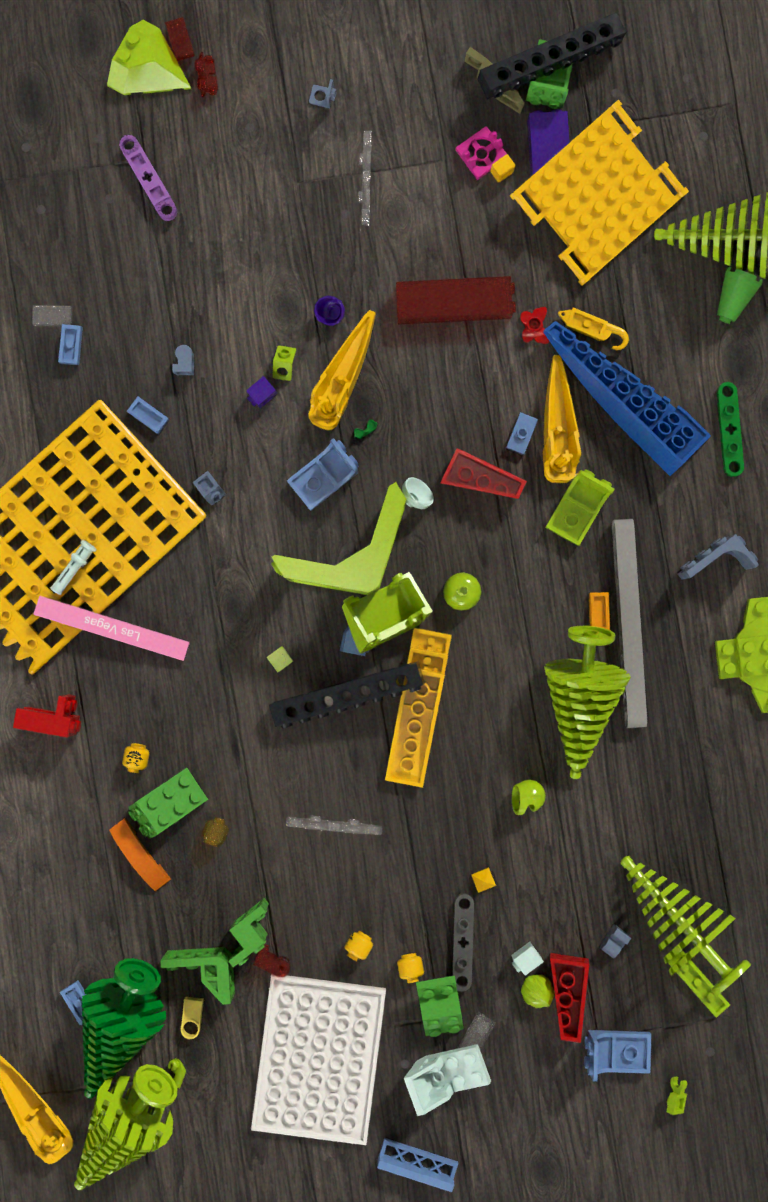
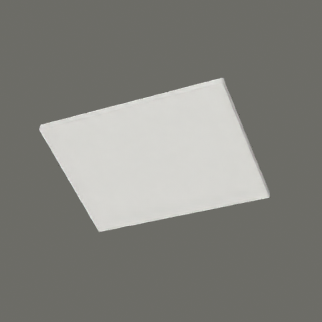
M271 974L251 1126L252 1131L366 1145L386 988Z

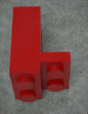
M67 694L59 696L56 711L28 706L16 708L13 728L61 737L77 735V732L81 729V721L79 720V715H73L77 708L76 695Z

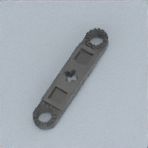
M467 893L457 895L454 902L452 976H455V980L460 976L467 978V983L464 986H460L456 982L457 990L461 992L467 991L472 984L474 901ZM466 898L470 901V904L467 908L463 909L459 906V901ZM462 937H465V940L469 941L468 943H465V947H461V944L458 943V941H461Z

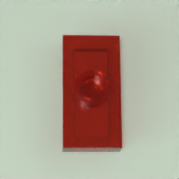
M183 17L165 22L176 60L181 61L194 57L195 54Z

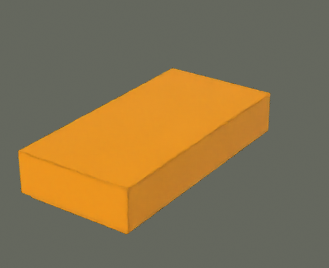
M609 592L589 593L590 626L610 630Z

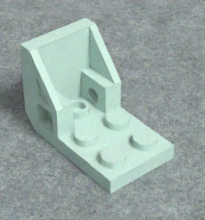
M478 1044L424 1056L415 1062L404 1077L417 1116L424 1115L448 1101L454 1092L486 1086L491 1082Z

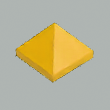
M489 867L471 874L478 893L496 886Z

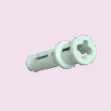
M82 540L77 551L71 554V561L50 589L61 595L80 567L87 564V559L97 549L87 541Z

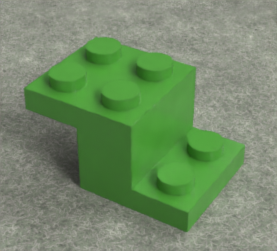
M265 898L236 919L229 930L241 945L232 952L228 961L232 967L237 964L239 966L243 965L249 959L248 956L252 952L256 954L264 948L268 933L259 921L266 916V909L269 905Z
M455 976L416 982L425 1035L436 1037L441 1033H457L463 1030Z

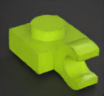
M676 1076L670 1080L673 1092L670 1093L667 1099L668 1106L666 1112L671 1115L684 1113L687 1094L684 1093L687 1088V1081H681L679 1086L678 1077Z

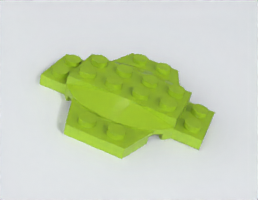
M768 597L747 600L743 629L736 634L734 639L715 641L719 679L739 677L743 682L751 686V691L761 712L768 713Z

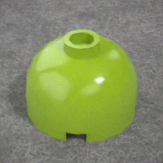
M456 573L449 577L444 584V599L453 609L460 611L469 610L480 600L481 586L478 580L471 574Z

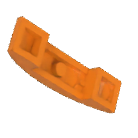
M126 818L109 830L127 860L154 891L171 880L163 867L156 863L135 835L136 831Z

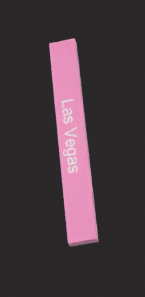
M39 596L33 614L184 661L189 646L188 641L43 596Z

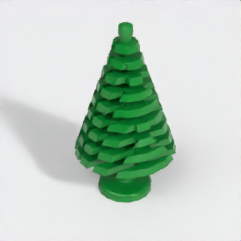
M130 958L119 961L114 968V978L100 979L91 983L84 990L85 995L82 996V1030L84 1033V1086H86L84 1096L86 1098H93L105 1080L113 1078L117 1074L116 1072L120 1071L143 1048L142 1046L146 1045L165 1025L163 1022L166 1020V1011L160 1012L164 1005L161 1000H156L158 997L153 993L161 983V976L156 968L143 960Z

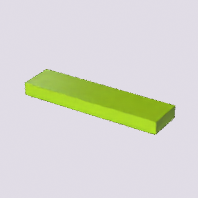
M681 950L668 964L672 967L685 955L684 951ZM691 960L676 972L716 1018L730 1006L721 994L715 996L712 993L713 984Z

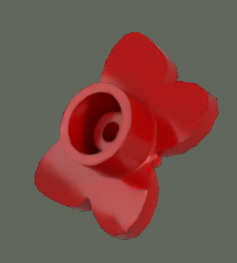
M546 307L537 308L532 313L528 311L521 313L520 319L525 325V329L522 332L524 342H530L535 339L537 343H549L548 338L543 333L545 330L543 328V321L547 314Z

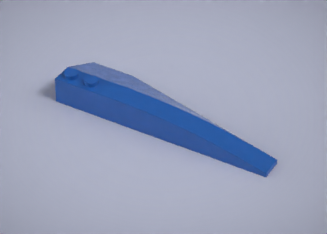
M553 322L543 331L555 350L593 398L669 476L680 468L711 437L686 410L679 405L677 408L673 407L670 404L671 400L669 398L656 394L653 387L640 383V379L615 361L611 363L605 359V354L602 352L597 353L589 348L590 344L576 339L574 333L558 322Z

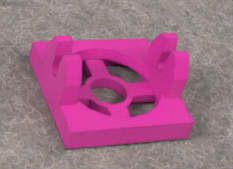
M487 126L455 149L477 180L490 172L493 163L507 155L502 148V139H497L496 131L491 132ZM485 139L490 141L491 144L486 147L480 146L476 140ZM470 145L475 149L474 156L471 158L468 151ZM496 149V157L491 162L488 158L489 152ZM478 150H485L487 156L484 159L478 158L476 155ZM476 161L484 162L486 166H477Z

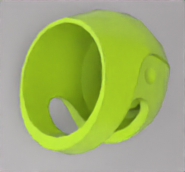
M524 780L513 786L512 807L516 815H523L528 806L533 812L543 806L546 794L542 785L534 780Z

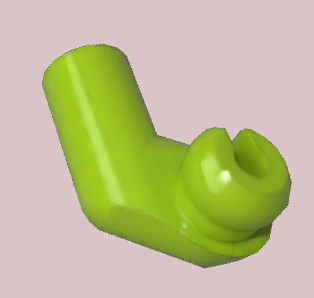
M175 1058L169 1061L168 1068L174 1072L173 1080L177 1088H180L186 1074V1069L181 1060Z

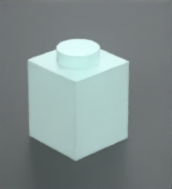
M528 942L511 955L514 960L512 965L518 973L522 971L524 975H527L544 962L531 942Z

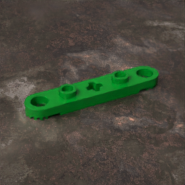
M724 382L718 387L716 393L723 470L727 476L736 477L744 470L738 393L733 383ZM723 387L730 388L732 392L730 397L723 395ZM729 425H731V428L735 429V431H733L731 435L729 431H726V428H728ZM731 462L737 463L739 467L735 473L729 469Z

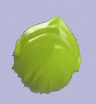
M531 975L525 978L521 988L524 1001L535 1008L549 1007L554 998V988L551 981L544 975Z

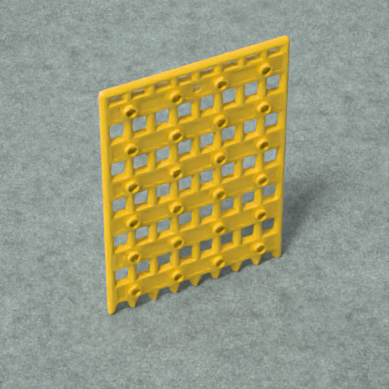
M102 400L96 401L0 488V508L3 511L0 514V525L8 517L16 525L4 537L0 535V576L6 571L13 579L0 591V630L6 628L8 631L2 642L3 645L9 646L18 642L21 646L15 656L16 660L20 661L31 656L34 660L28 672L31 675L35 674L78 635L82 629L50 620L51 623L38 634L31 625L40 616L31 614L25 619L18 612L30 600L37 605L39 596L61 602L59 599L71 588H74L80 597L71 604L72 606L80 607L86 602L93 609L91 612L101 614L206 518L205 512ZM99 409L107 416L104 421L96 414ZM112 423H113V424L117 427V429L120 431V432H119L118 434H116V435H115V433L109 428V426H110ZM82 426L88 435L74 446L68 440V437ZM125 437L133 445L129 449L121 441ZM95 440L101 449L87 460L80 452ZM137 451L145 458L142 463L134 455ZM54 452L60 460L46 472L40 463ZM107 454L114 463L100 475L93 466ZM150 465L158 472L155 477L147 470ZM66 466L73 474L59 486L52 477ZM120 468L127 477L115 488H112L106 480ZM136 469L140 470V474L138 476L134 475V471ZM25 478L32 486L18 498L11 489ZM163 479L171 486L168 491L160 484ZM79 480L86 488L72 500L65 491ZM133 482L140 491L129 501L125 502L119 493ZM38 492L44 498V501L31 512L24 503ZM176 493L184 501L181 505L173 498ZM92 494L98 503L84 514L78 505ZM146 496L152 505L143 514L138 516L131 508ZM51 506L57 515L46 525H43L36 517ZM189 507L197 515L194 519L185 511ZM105 508L111 517L97 528L91 519ZM159 510L165 519L151 530L144 522ZM61 520H64L70 528L56 540L49 531ZM117 522L124 531L110 542L104 536V533ZM171 524L178 533L164 545L157 536ZM22 531L29 540L15 551L8 543ZM76 534L81 540L87 541L97 549L96 552H93L96 556L83 568L80 567L61 595L54 594L46 585L62 573L71 561V554L75 553L80 547L79 545L69 554L62 546ZM130 536L137 545L123 556L116 547ZM35 546L42 554L28 566L21 557ZM143 550L150 559L138 570H135L129 561ZM48 560L54 569L41 580L34 571L43 562ZM102 562L108 571L95 582L88 573ZM115 576L121 585L107 596L101 587ZM19 585L26 594L12 605L6 599V596ZM58 628L64 637L51 648L44 639Z

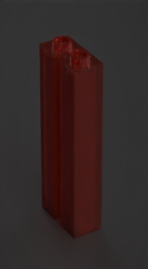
M511 276L396 282L398 325L511 319L513 313L516 312V303L512 301V294H515V284L511 282Z

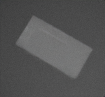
M33 305L32 324L34 326L72 325V307Z

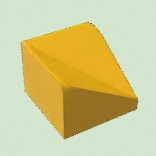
M505 155L492 164L490 172L497 182L500 183L514 172L515 163L509 155Z

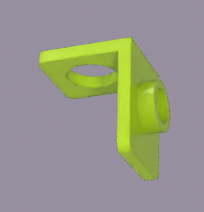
M277 347L273 360L274 379L291 381L292 364L296 348ZM285 368L288 371V373L286 375H281L278 373L277 369Z

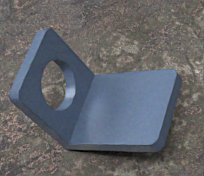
M330 79L328 88L313 85L309 103L330 108L331 102L335 100L337 89H334L333 80ZM316 92H324L326 95L325 99L322 101L316 100Z

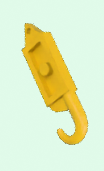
M576 308L557 313L566 324L565 327L598 341L607 340L611 333L621 336L622 344L620 346H613V350H622L628 345L629 337L627 332L620 327L608 323V321Z

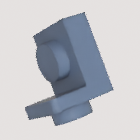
M209 471L193 482L210 505L220 501L226 495Z

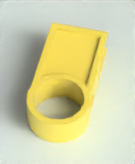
M185 997L181 1033L187 1039H194L201 1030L204 998ZM187 1022H194L198 1027L197 1033L188 1034L184 1029V1025Z

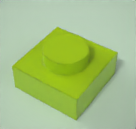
M283 646L267 656V659L277 673L294 662Z

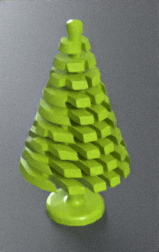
M768 192L766 193L763 229H759L760 194L754 196L751 229H747L748 199L741 201L738 229H735L736 203H733L728 208L726 229H723L724 207H721L716 211L714 229H711L712 216L711 211H708L704 214L702 230H699V215L692 217L691 230H687V219L680 221L679 230H675V223L669 224L668 230L655 229L654 238L655 240L667 239V244L671 246L674 245L675 239H679V248L685 250L686 239H690V252L694 254L697 253L698 239H701V255L705 258H708L710 240H713V260L717 262L720 261L722 240H725L724 262L728 266H731L734 240H737L736 268L739 270L743 269L745 241L750 240L748 273L753 275L755 271L757 241H762L759 276L765 279L768 261Z
M573 626L568 629V637L571 640L584 644L583 660L559 659L550 661L544 666L548 686L550 687V696L553 699L552 704L556 720L559 722L558 729L561 734H564L560 737L565 745L563 746L565 754L568 755L566 762L571 767L570 777L573 779L581 777V769L587 766L588 758L592 756L593 749L598 744V738L602 736L603 730L609 722L608 718L615 709L613 707L617 706L620 696L623 695L625 686H627L631 678L629 673L626 674V670L619 669L618 666L594 661L596 646L609 645L615 641L616 636L611 630L595 626Z
M625 856L621 860V865L629 871L626 875L628 881L634 877L638 880L632 886L633 892H636L641 887L645 889L637 897L638 903H642L649 896L653 898L642 909L644 916L657 905L661 907L647 922L649 928L667 914L670 917L653 933L655 940L674 923L678 926L674 932L658 945L660 952L682 932L687 936L663 958L665 964L690 942L694 945L691 950L669 969L671 976L700 952L721 975V979L712 988V993L718 996L751 966L748 960H743L734 968H730L709 945L716 936L736 919L735 917L729 915L703 938L700 933L724 912L723 910L718 908L694 929L691 924L707 911L712 904L706 902L686 920L683 915L701 898L695 895L677 910L674 906L690 891L684 888L669 901L666 897L679 886L678 884L672 882L660 892L658 888L667 880L666 877L661 876L652 883L650 879L657 872L650 869L647 873L643 874L641 870L645 868V865L642 863L636 865L630 856Z
M148 1064L139 1067L134 1074L133 1083L125 1093L124 1098L122 1097L130 1076H120L115 1087L110 1092L108 1090L113 1078L105 1080L98 1089L77 1171V1179L74 1183L77 1190H83L86 1186H90L105 1178L107 1174L110 1175L114 1171L120 1170L131 1162L142 1158L147 1152H153L167 1143L173 1132L171 1111L168 1112L164 1124L160 1121L165 1107L171 1105L177 1097V1086L170 1074L164 1069Z

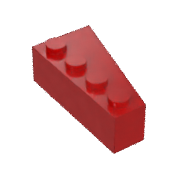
M457 448L440 483L519 499L527 481Z
M550 953L561 1040L581 1043L589 959Z

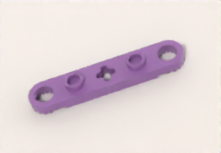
M125 135L119 143L122 153L161 219L165 221L173 220L177 215V208L138 140L132 135ZM129 141L134 142L135 145L131 150L125 149V144ZM146 174L152 176L150 182H148V180H145ZM165 206L172 207V213L168 215L163 214L162 210Z

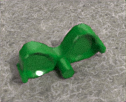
M369 420L367 429H354V438L362 439L377 429L378 423L374 420Z

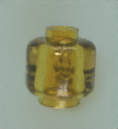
M214 817V820H207L201 833V837L204 839L203 842L215 847L223 845L227 838L229 827L225 825V820Z

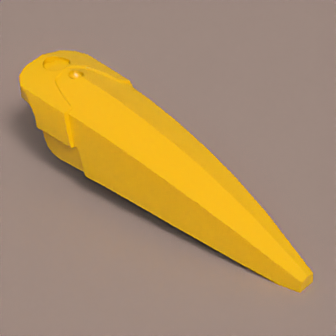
M369 310L363 316L311 393V406L308 413L313 425L325 430H332L337 427L343 416L367 353L376 315L374 311Z
M554 355L548 379L544 413V476L552 483H567L575 477L576 467L581 457L580 436L564 364L560 355Z
M0 1055V1089L22 1134L26 1136L35 1155L40 1157L45 1163H56L73 1148V1138L69 1130L23 1076Z

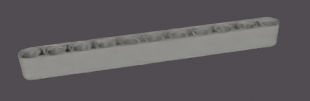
M618 519L612 521L620 658L621 668L626 670V674L629 673L631 676L623 692L624 719L626 728L647 727V709L635 528L633 519Z

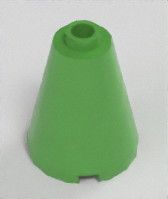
M727 267L725 271L717 316L720 317L719 320L730 324L731 321H736L763 283L762 279L756 281L757 276L739 269L731 272V267Z

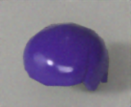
M324 296L316 302L314 314L319 322L328 326H334L341 323L345 317V307L338 298Z

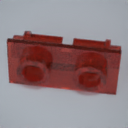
M201 52L198 59L195 60V70L199 76L197 86L201 90V97L203 98L206 92H209L210 95H216L218 85L216 76H209V74L215 75L216 73L214 59L211 55L204 56L203 52Z

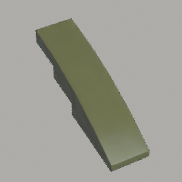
M472 47L466 52L465 62L478 70V79L480 69L490 66L492 63ZM517 90L506 91L500 97L495 98L521 114L525 102Z

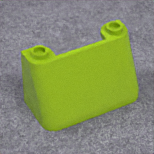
M410 572L404 575L402 573L392 577L393 581L388 586L361 599L350 596L343 601L342 609L360 654L417 627L432 613V609Z

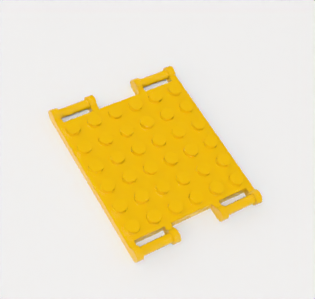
M617 100L510 195L512 200L515 199L529 216L533 226L545 218L567 245V248L558 257L561 261L564 260L576 275L581 286L588 282L590 278L689 192L668 168L669 164L666 161L654 170L638 150L632 139L642 129L639 126L637 127L622 108L620 100ZM614 111L617 113V115L620 117L623 123L630 130L631 133L629 135L625 133L622 127L611 115ZM661 172L677 191L675 196L659 177ZM523 191L540 213L538 215L521 195ZM571 252L574 254V256L578 259V261L582 264V266L586 269L588 273H583V271L579 268V266L569 255Z

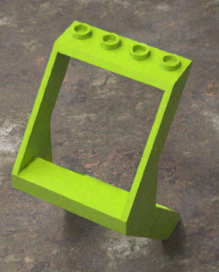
M396 482L389 486L371 544L334 566L274 555L272 556L273 562L271 565L276 573L290 582L369 595L378 591L405 509L406 498Z

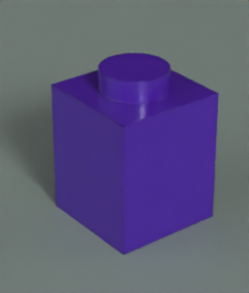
M264 376L246 390L249 395L247 397L248 401L253 406L257 405L260 409L277 395L274 387Z

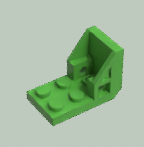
M225 947L168 950L162 957L161 968H167L168 971L177 970L179 967L197 969L198 966H201V982L222 1004H231L235 994L234 967L228 962L232 953Z

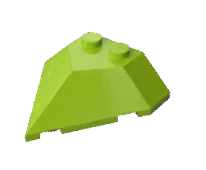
M145 20L132 25L112 59L107 86L123 95H131V93L143 92V94L166 92L184 88V90L191 89L160 28Z

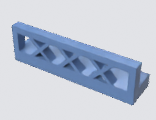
M384 1138L377 1160L378 1169L449 1192L453 1191L458 1161ZM386 1146L395 1147L397 1154L393 1156L384 1154ZM410 1152L414 1154L416 1159L407 1162L402 1155ZM429 1158L432 1159L434 1165L426 1168L423 1167L421 1161ZM444 1164L452 1166L450 1175L442 1173L439 1167Z

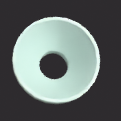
M410 477L404 482L402 493L409 507L426 509L433 503V494L423 481Z

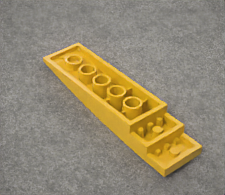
M414 628L407 664L419 661L425 684L418 691L410 692L409 689L402 691L403 694L400 697L386 771V781L423 788L452 636L450 634ZM404 676L403 685H406L407 678Z

